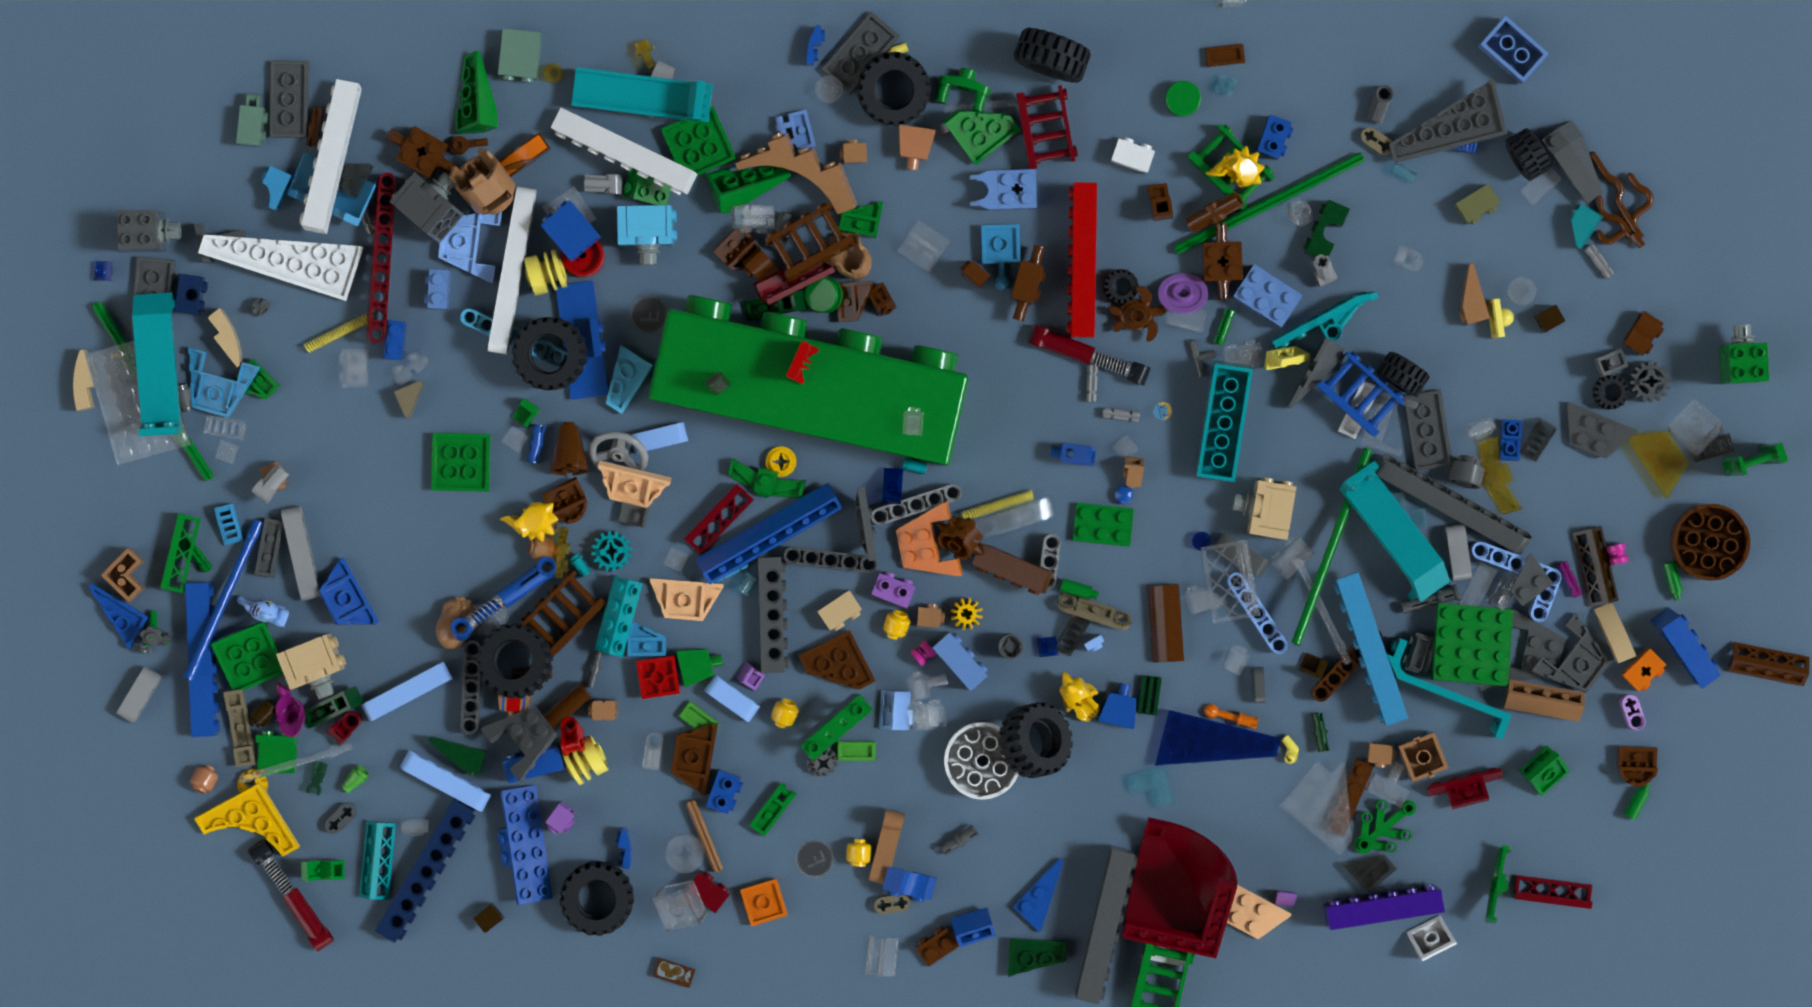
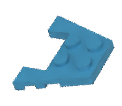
M189 347L191 408L229 418L260 370V366L242 362L238 379L235 381L204 372L203 367L207 351Z

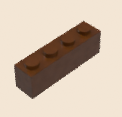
M980 543L979 549L982 554H976L972 565L977 566L976 570L985 574L988 571L994 573L993 577L1002 581L1006 578L1011 581V585L1018 588L1025 586L1029 588L1028 592L1032 594H1046L1054 572L986 543Z

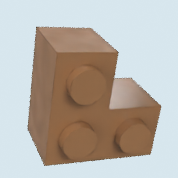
M127 548L101 576L128 602H133L143 592L145 587L132 574L145 560L133 548Z

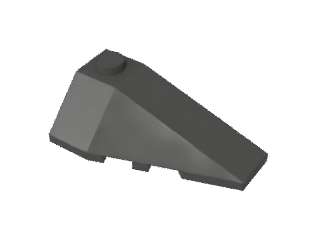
M1328 338L1322 339L1287 405L1288 408H1292L1337 364L1340 365L1345 357L1343 354L1344 348Z

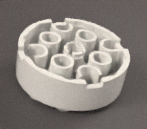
M985 721L973 722L960 728L950 738L944 753L945 771L951 784L962 794L974 799H991L1005 793L1015 783L1019 774L1010 769L1011 766L1006 764L1004 761L1005 757L1000 752L1001 744H999L998 739L1001 736L999 734L1001 726ZM981 755H985L988 758V763L984 766H980L977 763V758Z

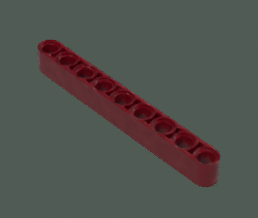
M388 172L379 176L376 182L366 338L372 344L380 343L386 336L394 205L390 202L388 206H384L381 204L380 199L382 196H385L390 201L396 191V178ZM382 178L390 179L391 185L385 187L382 184ZM381 215L388 218L387 225H382L379 222ZM378 235L386 236L387 243H379ZM381 253L385 256V263L377 261V254ZM376 273L384 275L383 282H378L375 279ZM375 292L382 293V301L379 302L375 300ZM374 311H379L382 314L380 321L373 318ZM373 330L380 332L379 340L372 338L371 333Z

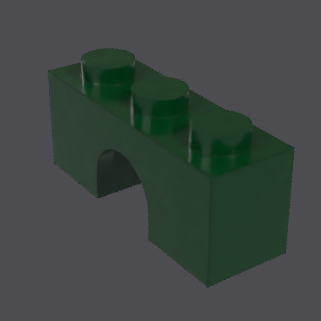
M1328 200L1326 203L1323 202L1318 212L1321 214L1319 221L1315 220L1311 231H1313L1311 239L1307 237L1303 248L1306 249L1304 254L1315 259L1320 254L1329 257L1334 244L1325 239L1324 229L1327 225H1336L1341 228L1350 209L1331 200Z

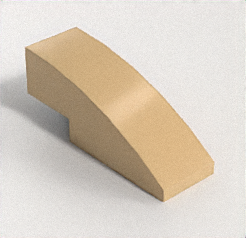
M219 308L207 317L219 332L213 338L236 367L240 368L243 358L238 336L224 310Z
M84 349L79 351L74 370L73 392L76 411L95 408L90 389L97 387L88 352Z
M1613 603L1595 608L1594 612L1615 662L1621 663L1636 657Z

